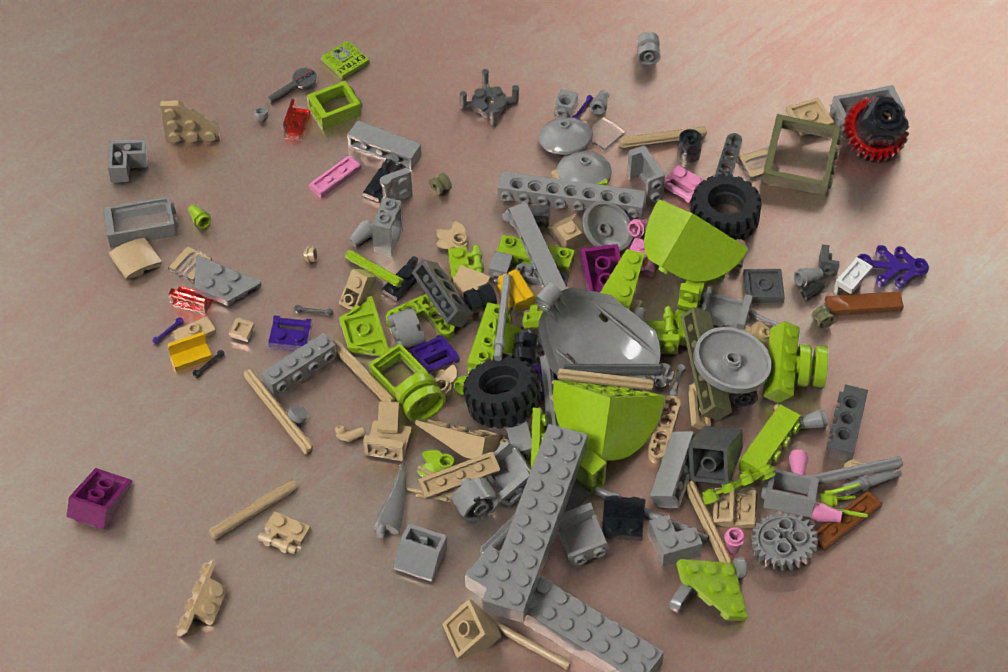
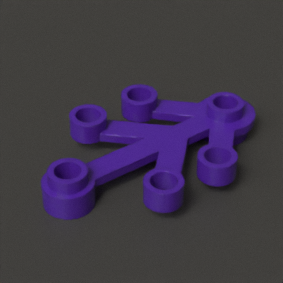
M877 246L876 256L884 257L888 261L871 260V257L867 254L857 256L873 266L872 268L889 269L884 274L877 276L876 285L879 287L886 286L887 281L901 270L908 271L904 275L896 277L894 284L897 288H904L906 282L915 275L923 276L929 270V265L925 259L913 258L901 246L895 248L894 255L887 250L886 246ZM899 259H904L907 263H902Z

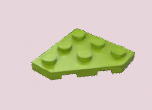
M679 559L676 564L681 582L686 586L690 585L698 592L697 596L709 606H715L725 620L745 621L748 618L734 563Z

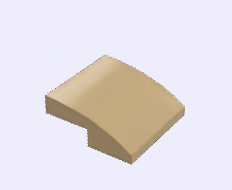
M145 237L129 241L109 252L110 257L126 279L143 276L144 270L161 267L162 263Z
M735 489L726 494L724 492L718 494L720 499L714 502L713 521L715 525L743 529L756 528L758 495L756 490L736 491Z

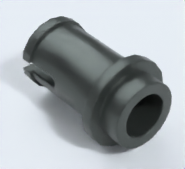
M814 279L810 285L800 289V295L804 300H807L816 293H822L823 289H825L824 283L820 279Z

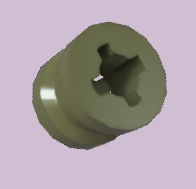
M445 173L439 174L437 178L430 179V186L437 195L442 194L444 190L452 188L451 181Z
M827 305L816 308L812 313V317L817 321L820 329L830 327L836 320L835 316L830 314V309Z

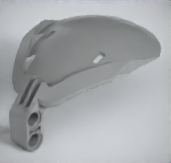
M549 281L536 296L535 301L544 311L541 314L538 325L542 347L550 370L556 375L559 369H564L565 364H659L660 345L656 331L628 308L621 305L612 295L576 288H568L561 291L555 284ZM600 313L609 319L606 323L598 317ZM569 354L575 361H570L565 355ZM619 375V376L645 378L647 375Z

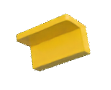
M204 332L167 344L169 356L176 372L212 359Z

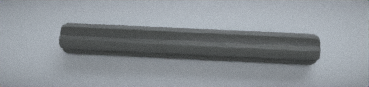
M660 364L564 365V369L611 375H659L661 373Z

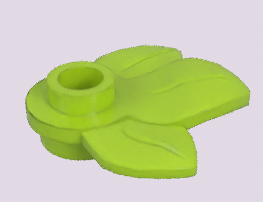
M438 450L422 452V456L426 461L422 467L433 473L456 465V460L450 454H442ZM419 469L417 470V473H418L420 476H422V477L428 476L427 474H425L424 472L420 471Z

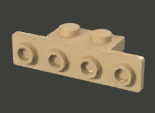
M214 559L207 564L204 563L200 569L199 574L201 577L192 588L194 594L187 601L184 607L186 613L177 624L179 629L176 635L179 637L188 631L193 617L208 625L214 623L228 588L210 578L217 562Z

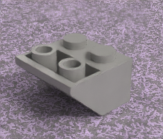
M408 523L400 540L393 569L432 582L447 550V536Z

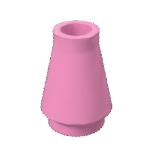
M649 219L632 220L628 225L629 234L637 238L641 237L646 231Z
M803 450L791 452L789 462L792 473L805 475L809 459L807 452Z
M821 502L820 504L815 503L811 519L816 520V522L840 523L842 511Z
M734 527L729 529L724 536L727 550L732 555L738 553L739 548L745 541L743 531Z

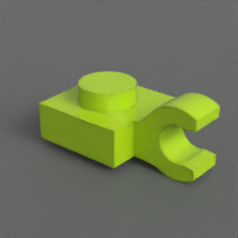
M538 304L530 305V312H524V328H538L539 319L543 313V310L538 311Z

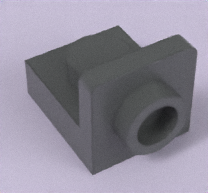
M530 206L538 227H548L549 206Z
M822 244L819 255V267L822 269L823 274L837 275L840 262L832 260V253H829V245Z

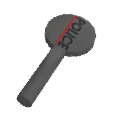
M310 68L298 69L294 72L291 83L267 97L269 102L272 103L296 87H312L317 81L315 71Z

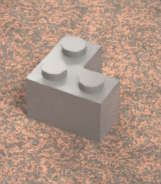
M146 139L109 142L108 172L111 183L129 182L130 168L148 167L149 152Z
M669 515L649 521L648 535L662 567L675 564L679 559L689 560L701 556L702 541L695 527L676 532Z

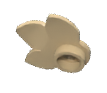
M457 221L453 222L451 230H436L437 238L439 239L436 245L441 249L448 250V248L467 247L469 244L466 228Z
M451 365L446 371L440 368L431 372V375L438 383V387L444 395L447 396L452 390V383L457 379L458 373L456 367Z

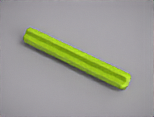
M348 250L345 254L347 260L390 284L400 287L403 283L401 277L358 253Z

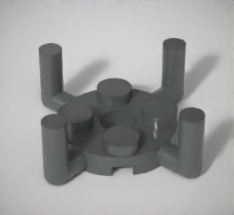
M483 69V88L476 89L472 101L467 102V93L461 91L460 108H473L475 113L478 112L482 114V117L489 118L490 124L495 126L497 124V117L502 114L504 109L506 110L507 104L519 101V86L513 85L512 96L506 97L500 87L489 86V70ZM487 101H492V102H494V103H492V104H487L486 102H487Z

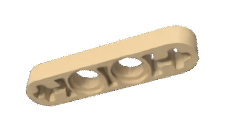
M667 396L665 398L660 419L650 441L648 458L653 463L661 462L667 448V441L670 439L680 410V400L675 396ZM670 404H674L673 407H672L671 412H669V411H668L669 405H670ZM668 418L672 423L668 425L663 424L661 420ZM664 434L667 436V439L659 440L656 436ZM657 446L660 447L658 455H654Z

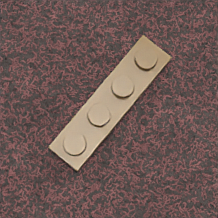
M492 451L422 477L417 482L424 499H428L460 487V483L466 478L473 480L500 471V467Z

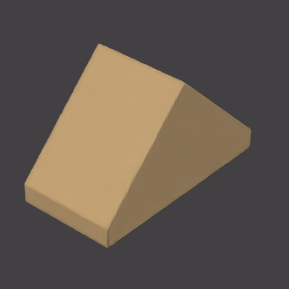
M379 401L377 432L397 433L399 402Z

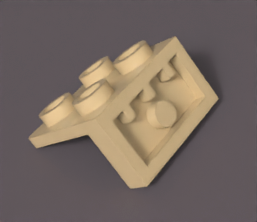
M374 420L369 436L365 435L363 440L364 455L403 462L412 428L410 426L398 425L397 433L377 432L378 421Z

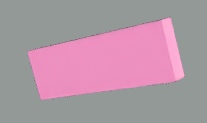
M348 155L309 183V189L322 198L361 169V164Z

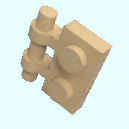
M274 511L265 526V531L269 534L261 532L258 540L264 542L266 546L279 548L283 553L287 554L289 552L295 555L298 547L293 546V544L302 546L311 531V527ZM277 537L283 538L285 541H281Z

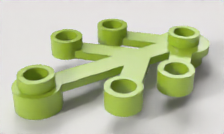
M770 464L758 468L759 471L755 473L746 470L739 474V480L732 481L731 479L730 483L726 485L721 484L722 488L714 491L713 488L702 492V499L705 505L719 500L718 494L722 492L726 494L741 485H748L758 478L764 481L775 476V466L771 467Z

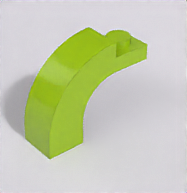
M686 280L685 283H681L677 308L688 311L693 307H700L706 281Z

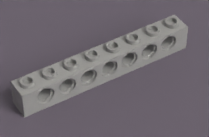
M501 171L498 184V200L527 202V204L576 211H586L591 204L597 201H609L622 208L628 217L632 219H642L646 191L504 171Z

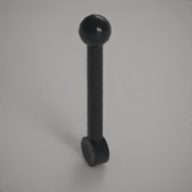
M219 350L217 355L199 370H194L192 373L193 377L199 378L202 371L219 357L224 356V351Z

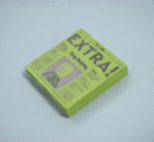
M348 40L321 56V61L342 80L370 64L369 58Z

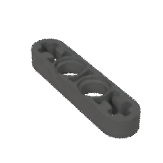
M731 133L726 137L714 177H717L718 174H723V176L733 175L742 146V137L739 134ZM736 141L734 147L731 146L732 142ZM733 153L735 156L728 157L725 154ZM729 166L731 169L723 170L721 167Z

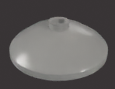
M572 117L552 120L539 132L540 145L546 151L559 155L579 152L585 149L592 140L590 126L584 121Z
M581 150L564 156L558 164L557 173L559 179L597 184L605 178L609 182L611 166L602 155L589 150Z
M597 201L586 209L583 215V229L588 240L595 247L618 244L619 252H621L630 244L632 236L628 232V225L631 221L622 208L609 201Z

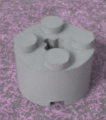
M413 308L387 316L393 337L397 340V345L400 343L408 350L426 342L423 330H421L419 325L420 322Z
M485 477L473 480L471 478L464 479L460 483L461 487L451 496V500L467 523L481 521V516L485 514L490 516L499 506L498 497Z

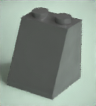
M704 426L689 443L690 481L724 485L730 483L743 449L742 429Z

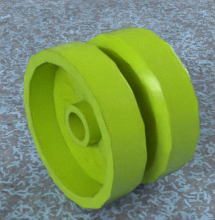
M799 344L795 373L796 386L807 387L810 382V376H812L813 387L824 388L828 369V346L817 345L812 357L811 346L809 344Z
M426 372L410 376L398 386L395 392V397L403 407L407 418L414 422L419 419L433 417L443 408L446 402V397L438 387V383L430 373Z

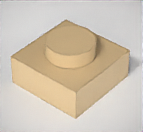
M236 318L229 332L230 337L248 342L255 328L254 322Z

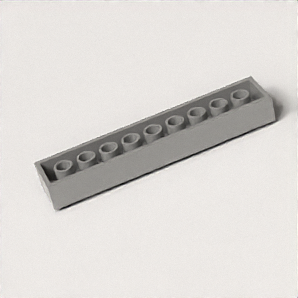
M548 424L483 597L484 612L524 623L587 450V434Z
M489 545L465 574V587L482 598L485 595L500 551ZM540 577L524 621L525 625L601 672L658 671L663 663V651Z

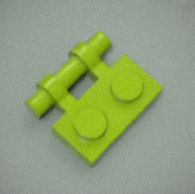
M473 245L472 252H467V247L448 248L452 282V278L456 276L460 265L481 273L484 272V265L481 262L483 256L479 245ZM468 261H474V265H469Z
M665 307V313L663 314V319L666 322L665 334H679V345L687 347L681 316L686 311L677 309L674 313L672 312V307Z

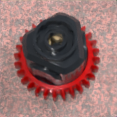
M878 95L872 97L871 100L868 97L864 101L860 100L849 109L844 118L843 126L845 128L842 133L847 134L844 140L849 139L847 146L852 145L851 152L857 150V156L863 154V160L867 156L870 157V162L874 158H876L877 162L881 159L886 161L888 157L892 159L904 148V144L908 140L906 138L909 135V132H907L909 129L908 119L905 117L901 106L892 96Z

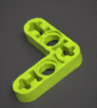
M427 294L400 305L386 314V324L391 328L387 316L413 308L416 310L415 313L418 319L425 316L438 335H443L445 339H451L455 334V326L447 324L443 317L440 319L432 318V315L440 313Z

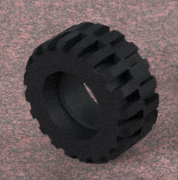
M718 174L717 177L711 176L707 178V181L703 180L694 189L690 212L734 240H745L758 227L762 199L756 187H752L748 180L744 181L740 176L733 177L732 174H728V176ZM719 204H728L736 207L739 212L724 214L714 210L712 207Z
M506 356V358H502L500 361L494 359L485 360V363L478 364L475 370L472 369L469 372L463 385V393L471 417L477 423L488 428L496 427L497 429H503L505 426L509 428L513 427L516 423L521 424L525 418L529 419L532 416L533 408H538L541 402V391L534 368L528 362L517 357L514 359L512 356ZM509 390L505 393L494 395L497 392Z

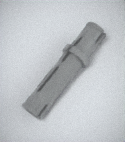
M900 467L876 472L868 476H859L857 480L844 483L843 487L856 483H861V486L847 490L844 493L850 496L858 491H867L869 487L901 477V471L893 473V471L900 469Z

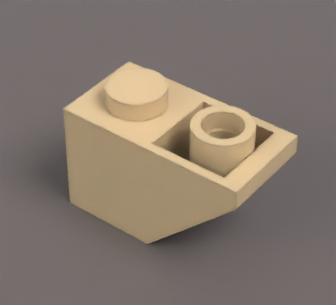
M352 269L339 305L350 310L356 305L361 306L371 293L377 276L363 269Z

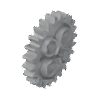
M777 511L775 517L768 514V520L762 517L761 523H756V528L752 529L751 549L754 550V556H759V562L765 560V566L772 563L773 569L781 566V570L784 571L785 566H788L792 570L793 565L800 568V562L807 564L808 558L813 559V553L817 552V532L814 531V525H810L809 519L803 521V516L796 518L795 514L788 516L787 512H784V515H780Z

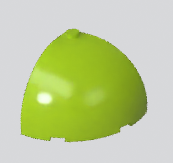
M660 199L650 215L644 237L645 253L650 261L659 266V271L666 275L671 272L680 278L690 281H708L726 274L740 262L749 249L693 213Z
M554 380L553 407L559 427L587 434V448L606 462L608 460L626 458L646 443L658 424L665 396L648 391L632 390L633 388Z

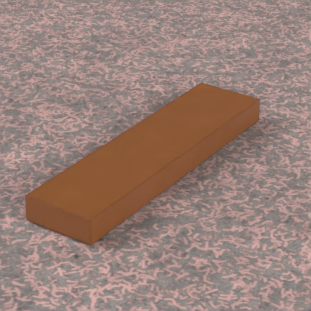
M900 291L825 297V303L830 309V314L833 315L903 310L904 307Z
M866 491L843 510L865 513L869 517L882 507V503L873 494ZM842 514L840 523L826 522L816 530L818 547L825 552L867 518Z

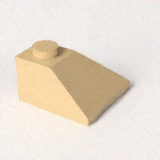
M578 213L546 227V231L559 247L576 250L590 243L583 229V220Z
M471 599L466 601L442 623L457 659L486 650L502 637L494 619Z

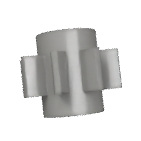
M660 363L661 373L655 375L653 379L654 385L658 387H665L667 384L671 385L675 372L672 371L670 365Z

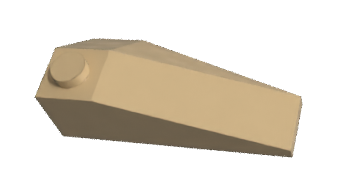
M426 418L415 421L417 426L461 456L470 459L492 451L494 453L500 440L503 438V434L488 430L468 431V426L452 425L450 427V423Z

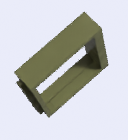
M777 114L761 182L826 196L827 188L831 189L833 179H830V174L834 175L836 168L833 160H837L839 149H836V146L841 144L842 135L839 134L841 127ZM781 128L832 139L823 181L772 170Z

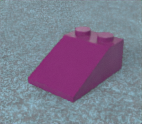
M618 244L581 249L580 262L588 291L600 293L621 259Z
M95 468L69 496L66 517L104 530L113 520L132 484V480Z

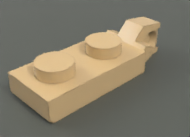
M694 382L692 385H689L688 393L691 426L701 430L704 426H711V420L701 414Z

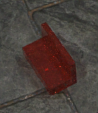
M291 99L283 122L284 138L302 141L311 114L310 110L296 108L295 99Z
M179 286L178 289L171 288L168 293L170 305L206 315L213 301L210 298L195 293L192 289Z

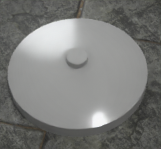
M719 327L711 329L698 339L694 348L693 360L699 374L709 384L725 392L743 394L755 391L766 382L771 371V358L766 347L750 333L737 328Z

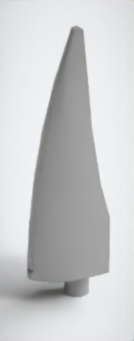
M404 462L401 464L392 491L378 513L373 528L377 530L376 536L382 538L384 533L398 535L400 532L406 499V471Z

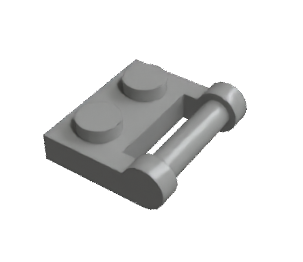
M409 167L380 178L383 193L381 202L384 197L402 200L412 196V176ZM391 183H392V190H393V193H392V194H390V187H389V186L391 185Z

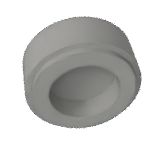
M292 405L287 413L289 418L296 423H304L308 417V412L298 405Z
M743 557L734 558L733 563L737 577L745 578L747 574L745 559Z

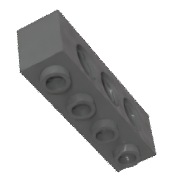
M422 259L412 274L445 322L449 325L463 327L473 315L472 311L440 265L436 262Z
M845 384L844 392L839 391L837 403L841 404L840 407L835 408L833 418L837 419V422H832L830 434L833 435V439L828 438L826 450L830 451L828 459L845 463L853 460L868 394L867 389Z

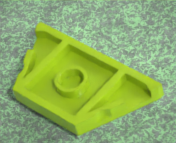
M369 296L364 304L361 306L356 305L350 312L345 313L339 318L346 345L350 352L381 357L389 350L372 296Z

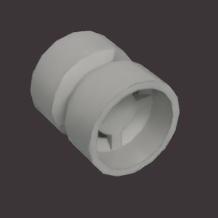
M645 32L639 35L637 38L639 62L644 65L656 64L660 60L658 35L653 32Z

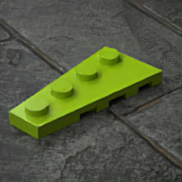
M626 249L600 293L612 295L621 305L630 310L645 253ZM602 313L599 314V316L607 318Z
M533 408L531 469L547 429V415L543 413L541 408Z

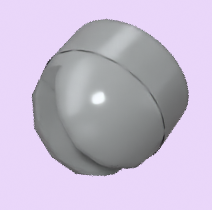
M257 107L254 110L256 120L259 122L266 121L269 116L268 108Z

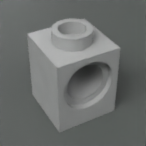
M561 89L555 102L554 116L560 118L572 117L577 107L578 93Z
M494 252L489 266L490 280L498 282L499 276L505 273L508 274L512 270L513 255Z

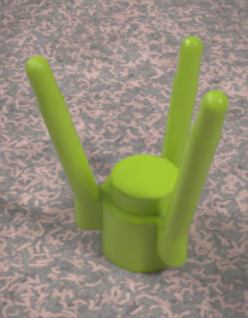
M861 483L851 484L834 490H825V493H820V502L834 508L837 506V501L855 499V495L837 496L836 493L860 487ZM837 509L845 515L868 518V514Z

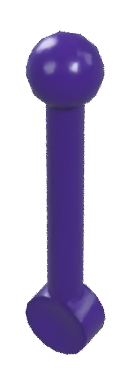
M592 95L586 97L587 100L572 118L579 119V115L587 104L593 100Z
M176 318V322L158 337H154L152 342L158 344L160 339L172 329L184 323L183 318Z

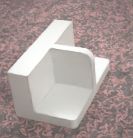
M856 257L836 280L834 294L838 295L842 289L850 294L854 290L859 291L862 281L872 271L873 266Z

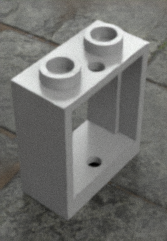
M384 197L372 223L374 253L392 257L403 231L402 201Z
M776 469V475L764 481L761 499H765L763 507L812 518L819 478ZM774 487V488L784 489V490L793 491V492H798V493H802V494H807V497H806V496L797 495V494L787 493V492H783V491L774 490V489H772V488Z

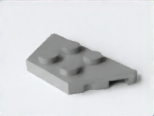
M197 255L195 293L229 306L237 299L247 296V292L254 288L258 290L261 287V281L201 256Z

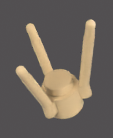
M418 466V469L425 474H433V472L422 466ZM406 488L408 492L418 493L416 494L417 498L424 499L421 489ZM454 489L428 499L451 502Z

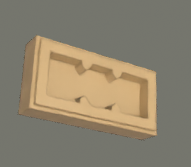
M208 316L173 331V335L176 340H180L204 332L207 338L216 334V329Z

